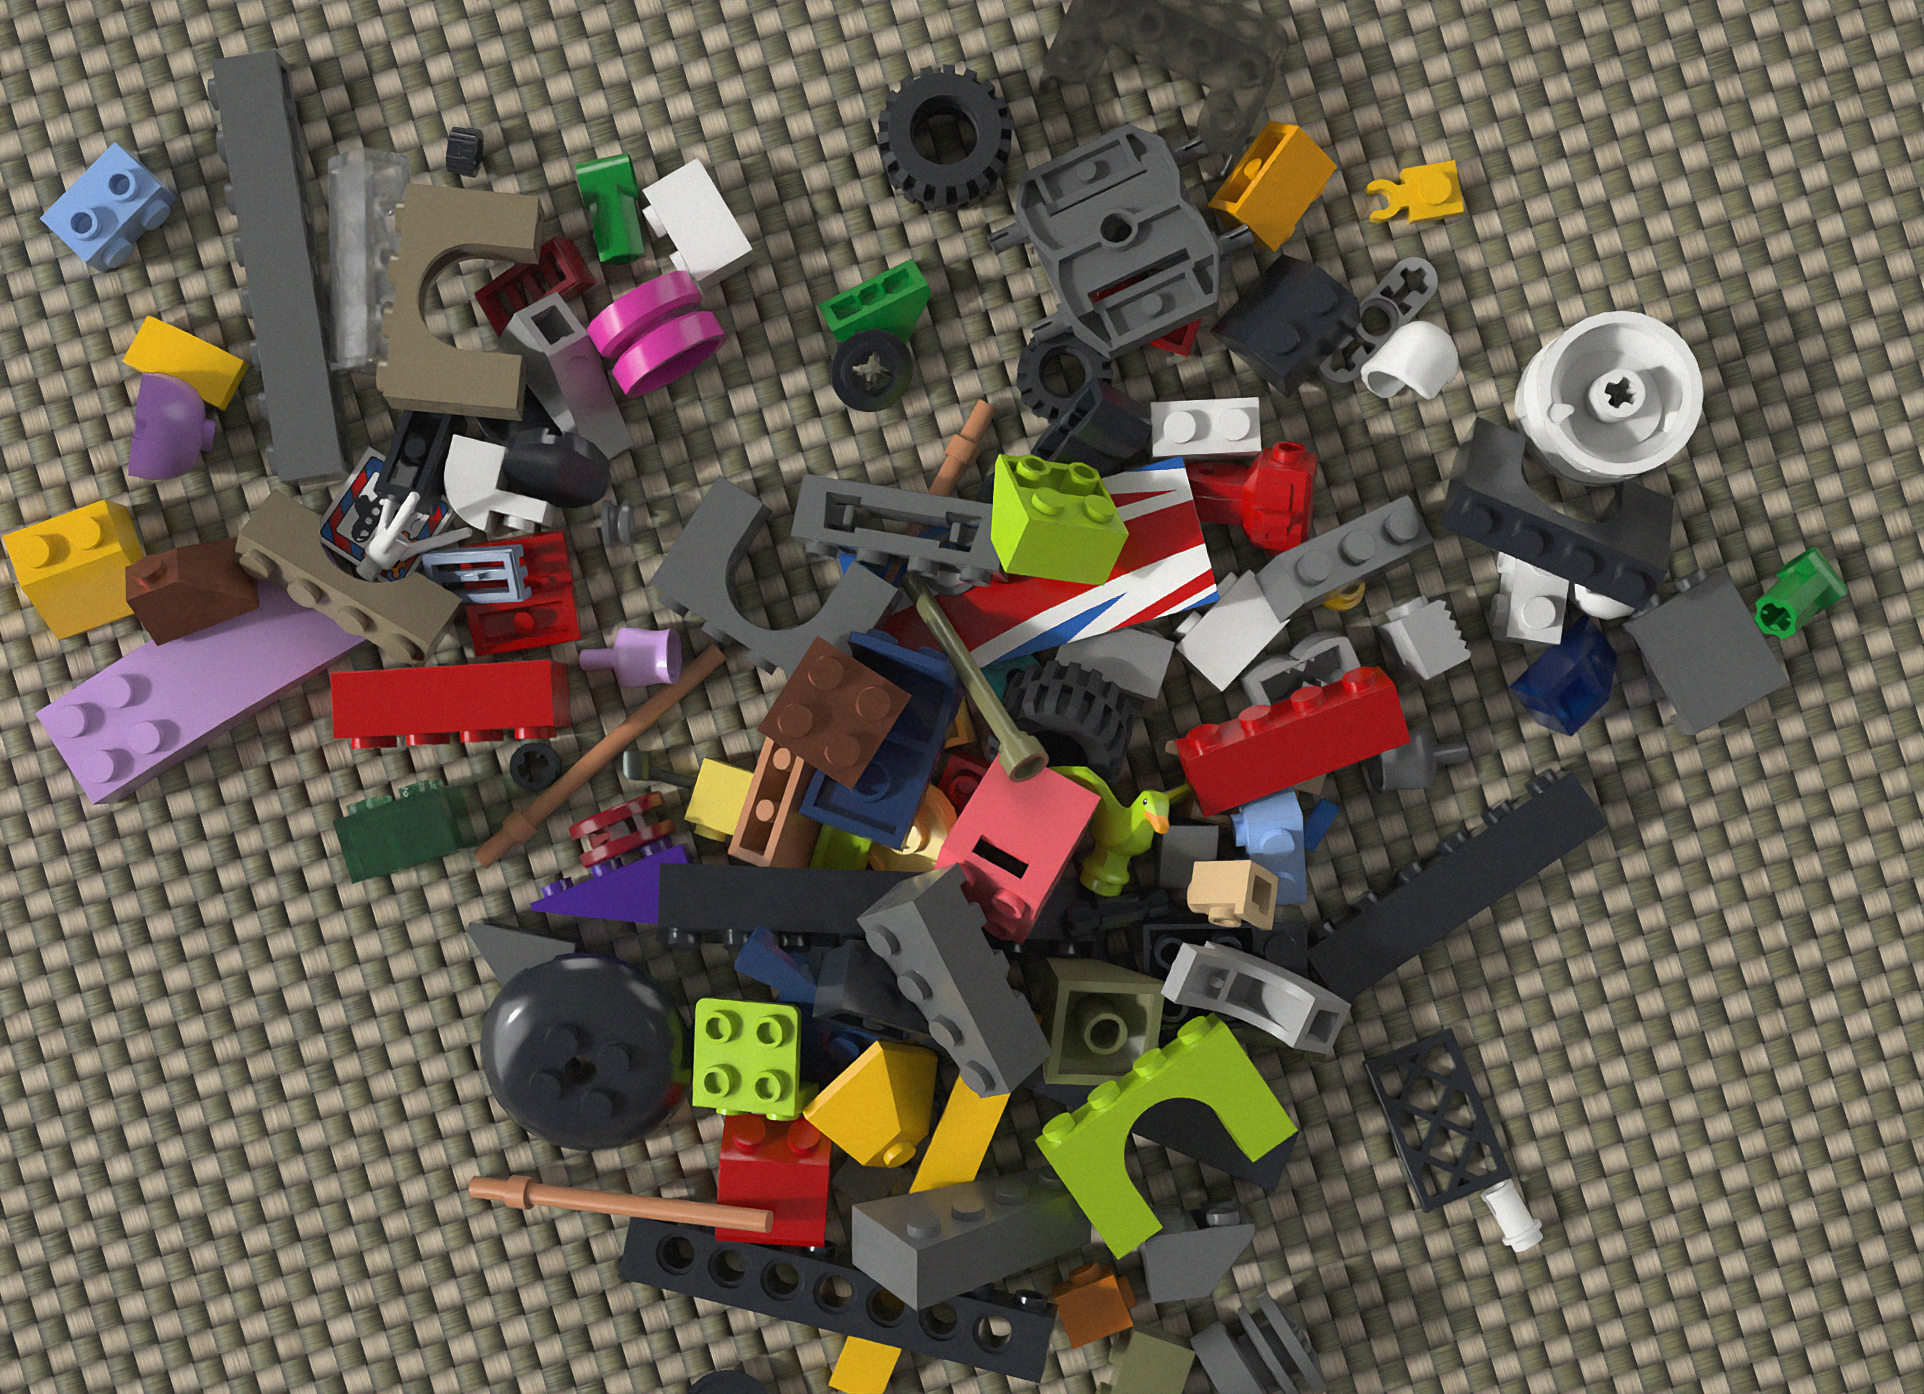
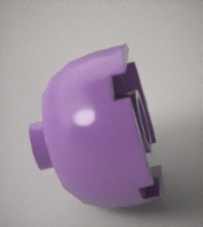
M144 372L142 374L135 414L134 436L131 442L128 476L148 480H171L184 476L195 467L200 456V450L212 452L216 420L205 419L204 400L196 388L183 379L156 372Z

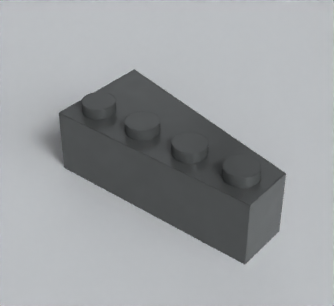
M956 862L900 881L859 916L857 921L866 932V940L876 954L884 958L897 977V983L903 995L915 1003L929 1023V1031L937 1043L947 1049L960 1068V1075L964 1083L972 1091L976 1092L980 1098L1011 1093L1053 1052L1024 994L1010 988L1006 979L1008 977V970L1011 967L1002 950H994L989 946L981 930V927L988 921L978 902L968 904L959 886L966 880V877L959 863Z
M1052 1165L852 1205V1264L916 1311L1091 1243V1221Z

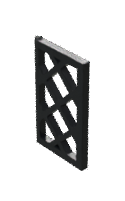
M1446 1028L1376 1058L1366 1059L1362 1062L1424 1213H1430L1437 1207L1513 1177L1452 1028ZM1445 1043L1454 1064L1449 1077L1422 1067L1428 1050ZM1415 1055L1413 1062L1406 1060V1058ZM1394 1063L1409 1069L1398 1099L1387 1095L1377 1071ZM1418 1074L1446 1085L1434 1114L1407 1103ZM1455 1089L1466 1094L1475 1115L1471 1129L1443 1118ZM1403 1110L1431 1121L1419 1150L1409 1147L1399 1125ZM1440 1126L1467 1137L1456 1165L1428 1155ZM1476 1141L1487 1145L1496 1167L1495 1170L1480 1176L1465 1170ZM1425 1162L1452 1173L1446 1189L1432 1196L1428 1195L1420 1176ZM1461 1177L1468 1180L1459 1184Z

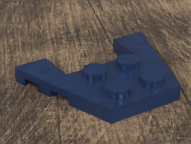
M758 924L738 953L734 970L781 990L773 1002L794 1004L800 1009L801 1046L799 1081L819 1082L820 1094L868 1048L878 1041L880 1037L812 1017L818 978L808 971L810 962L796 951L791 953L790 956L773 943L775 935L767 928ZM693 1020L688 1028L691 1027L695 1040V1020Z

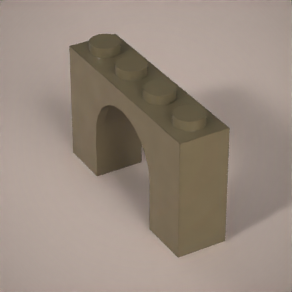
M407 183L405 201L398 200L395 208L396 233H401L399 253H392L389 261V284L395 286L393 306H385L382 323L383 337L389 338L387 359L380 358L376 375L377 390L383 391V397L391 408L522 421L528 371L522 355L463 350L447 345L429 331L425 308L429 291L434 282L445 270L457 263L471 259H489L539 264L544 210L539 196Z

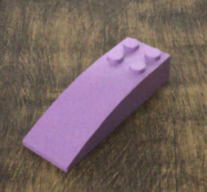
M322 543L323 550L336 567L343 571L329 547ZM257 579L258 609L157 646L152 639L35 714L93 805L113 804L361 647L369 640L361 635H352L344 631L332 618L313 607L307 608L298 604L287 592L267 580Z

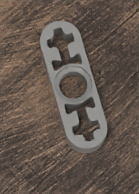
M1410 257L1400 261L1359 304L1361 318L1363 312L1369 308H1380L1385 311L1390 319V328L1385 335L1372 336L1363 329L1362 323H1360L1351 333L1357 342L1371 348V352L1366 354L1361 345L1347 361L1348 365L1352 368L1350 372L1344 368L1339 369L1336 373L1332 371L1328 365L1333 358L1329 355L1316 369V373L1321 380L1332 386H1343L1351 383L1361 374L1362 366L1378 352L1393 333L1401 326L1406 325L1434 295L1438 285L1437 273L1428 261L1418 257ZM1402 272L1409 277L1414 272H1417L1423 278L1418 285L1423 294L1421 295L1414 290L1397 306L1389 298L1405 282L1400 273ZM1385 290L1389 298L1380 295V292ZM1398 307L1407 310V313L1402 315ZM1348 335L1334 352H1341L1353 337Z

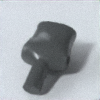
M1423 728L1408 731L1411 739L1410 743L1366 759L1371 785L1378 794L1399 789L1415 790L1432 787L1435 784L1437 766L1468 760L1469 751L1464 741L1432 745Z

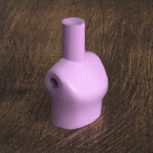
M621 628L618 631L613 648L583 649L579 655V663L583 671L614 669L621 688H641L657 683L676 684L679 682L682 669L681 640L679 633L673 628L658 631L641 628Z

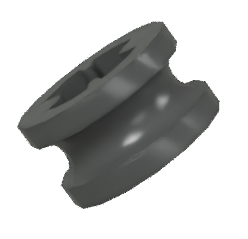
M624 499L623 503L618 506L614 505L611 500H604L601 515L604 546L606 548H613L614 543L620 541L624 543L625 547H633L635 520L632 500Z

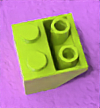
M999 453L995 462L991 541L1005 573L1104 586L1129 533L1097 469L1079 462L1069 465L1044 461L1034 455H1022L1019 457Z

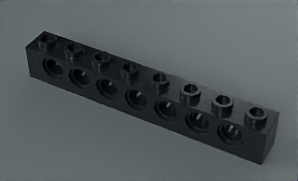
M630 1217L618 1278L1039 1384L1041 1382L1059 1307L1057 1304L1047 1302L1048 1297L1042 1293L1019 1289L1016 1290L1015 1294L994 1289L995 1284L990 1282L942 1301L952 1305L958 1315L956 1321L946 1323L934 1316L931 1306L916 1311L905 1302V1307L902 1309L893 1310L886 1307L879 1296V1291L886 1288L853 1265L852 1254L836 1250L837 1245L829 1240H825L824 1247L715 1241V1227ZM674 1237H684L691 1242L695 1252L694 1258H684L676 1252L673 1244ZM732 1249L740 1252L746 1260V1270L736 1271L729 1267L724 1256L725 1250ZM785 1262L791 1264L798 1272L799 1283L788 1284L782 1281L777 1275L776 1263ZM832 1275L845 1278L851 1286L852 1294L847 1297L834 1294L828 1286L827 1278ZM990 1315L1002 1316L1009 1322L1011 1332L1003 1336L992 1334L986 1328L984 1318Z

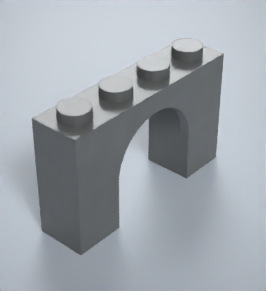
M719 475L649 582L662 591L657 600L658 602L683 618L689 610L707 620L701 630L726 646H729L733 638L750 648L745 658L773 675L777 667L792 675L817 635L852 657V650L847 643L851 631L865 635L868 629L882 631L904 595L897 588L855 561H852L822 609L805 624L789 630L774 631L757 627L751 623L744 615L737 600L735 590L736 573L740 561L771 515L772 510L760 500Z

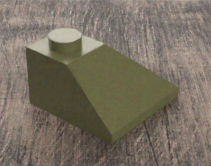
M1045 957L1039 1003V1014L1042 1015L1040 1028L1053 1052L1043 1061V1076L1046 1084L1101 1085L1110 1080L1117 1082L1131 1072L1134 1062L1141 1055L1158 1047L1165 997L1161 994L1165 984L1164 981L1098 959Z

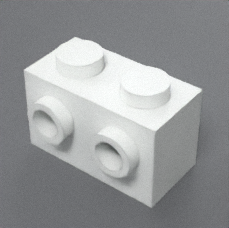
M1499 551L1497 571L1502 573L1499 594L1494 595L1490 609V625L1494 626L1493 639L1541 647L1559 645L1569 581Z

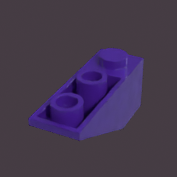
M668 837L640 848L644 859L624 866L621 857L590 868L594 878L574 886L570 876L541 888L544 898L532 902L530 905L532 910L537 912L656 924L660 863L695 864L687 842L673 846L671 838Z

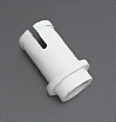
M1505 1179L1486 1189L1481 1194V1197L1487 1203L1505 1234L1502 1238L1503 1243L1507 1246L1511 1245L1515 1252H1521L1534 1246L1543 1238L1539 1230L1542 1227V1223L1539 1219L1531 1217L1515 1190L1512 1180Z

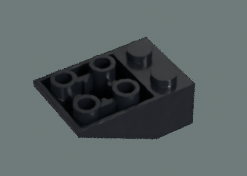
M1275 906L1272 930H1261L1245 920L1241 921V926L1239 927L1215 925L1208 921L1209 915L1205 913L1143 923V974L1162 980L1164 983L1182 944L1188 943L1204 947L1206 941L1251 954L1307 979V920L1299 906ZM1164 997L1160 1030H1180L1190 1020L1199 1016L1206 1018L1212 1013L1224 1022L1229 1029L1259 1027L1225 1013L1177 1004Z

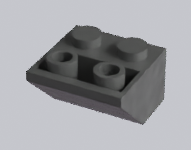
M1219 1197L1202 1201L1200 1209L1180 1211V1205L1163 1204L1150 1207L1163 1227L1140 1244L1144 1279L1152 1303L1202 1298L1210 1295L1256 1235L1254 1222L1242 1203L1233 1204L1232 1198Z

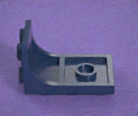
M868 629L866 635L851 631L847 643L852 650V658L912 696L853 789L850 790L816 768L799 813L803 817L903 853L965 692L954 667L948 664L950 658L947 655L924 646H920L917 652L897 646L899 641L895 637L876 629Z

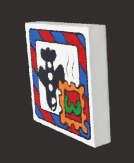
M371 447L367 449L321 519L319 530L320 541L357 566L367 555L365 548L374 539L385 498L376 495L373 489L386 457ZM443 494L434 516L413 511L401 533L412 543L443 534L457 513L452 508L447 496ZM396 504L393 520L402 505ZM425 552L419 553L405 561L398 560L390 570L383 569L376 578L385 583L402 579L414 572H419L423 566L421 554Z

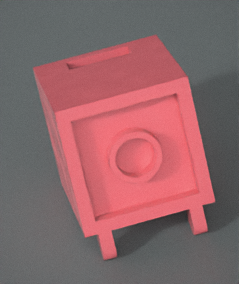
M999 752L941 846L934 870L958 862L966 877V880L959 886L968 904L971 902L979 903L988 921L984 928L991 935L999 939L1013 940L1023 945L1080 846L1101 797L1047 767L1028 780L1013 782L999 762L1001 755ZM982 839L1029 865L1023 877L1020 879L973 853L979 840Z

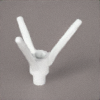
M411 492L394 520L393 517L397 503L385 498L374 539L365 548L367 555L356 567V571L364 579L373 582L383 569L390 570L398 560L405 561L419 553L472 536V530L469 527H465L412 543L401 531L414 511L420 495L417 492Z

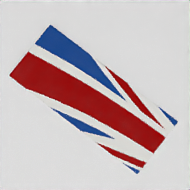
M1181 456L1102 479L1129 533L1104 586L1009 573L1008 582L992 580L990 587L974 586L963 594L948 596L934 591L926 583L979 668L1219 601L1218 590ZM964 525V526L967 527V528H974V529H978V528H979V527ZM932 528L920 532L917 537L932 540L940 534L951 532V530ZM949 541L942 543L946 549L956 550V546ZM844 554L839 556L843 575L852 561H856L855 556ZM888 562L887 569L863 567L884 579L892 563ZM901 565L891 585L897 588L904 597L882 629V632L895 637L899 641L897 646L917 652L920 646H924L944 654L901 585L902 576L908 572V565ZM940 571L939 577L934 578L938 584L945 587H956L964 583L959 580L960 574Z

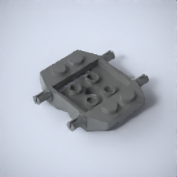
M1126 124L1022 173L1016 203L1018 214L1013 215L1015 223L986 236L995 256L1023 242L1025 244L1031 243L1058 299L1059 304L1056 305L1058 312L1033 324H1029L1038 346L1062 333L1068 332L1069 334L1073 332L1076 337L1112 360L1219 310L1221 262L1226 260L1225 257L1248 246H1253L1254 240L1245 223L1216 237L1214 231H1209L1201 213L1191 200L1180 172L1181 168L1209 156L1208 149L1201 135L1172 149L1169 142L1165 143L1163 137L1131 124ZM1115 222H1125L1131 226L1132 233L1123 242L1113 243L1103 238V232L1106 227ZM1187 252L1190 258L1094 304L1089 299V297L1101 291L1112 289L1119 283L1148 269L1161 266L1180 254Z

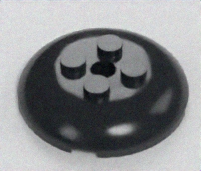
M567 953L556 955L554 960L539 964L533 968H524L502 987L493 1000L483 1023L480 1056L487 1083L495 1099L508 1116L527 1132L543 1141L566 1149L588 1152L610 1151L633 1145L648 1138L664 1127L678 1112L685 1101L693 1079V1032L691 1027H687L683 1016L676 1007V998L660 981L648 972L629 962L607 955ZM576 1056L587 1057L594 1064L586 1065L583 1068Z

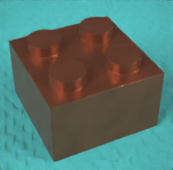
M817 635L757 728V731L852 790L912 695Z

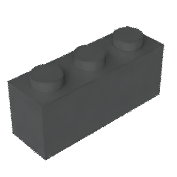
M1406 495L1277 555L1254 578L1279 623H1283L1408 563L1433 543L1434 539L1410 497Z

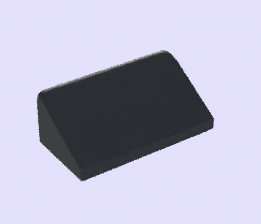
M404 410L373 492L400 505L405 502L411 492H417L420 495V499L414 511L434 516L445 490L444 471L453 434L465 437L468 423L464 416Z

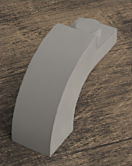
M1206 941L1204 947L1188 943L1182 944L1161 991V994L1174 1003L1234 1016L1271 1033L1292 1048L1323 1054L1330 1053L1351 1007V1004L1335 994L1289 970L1240 950Z

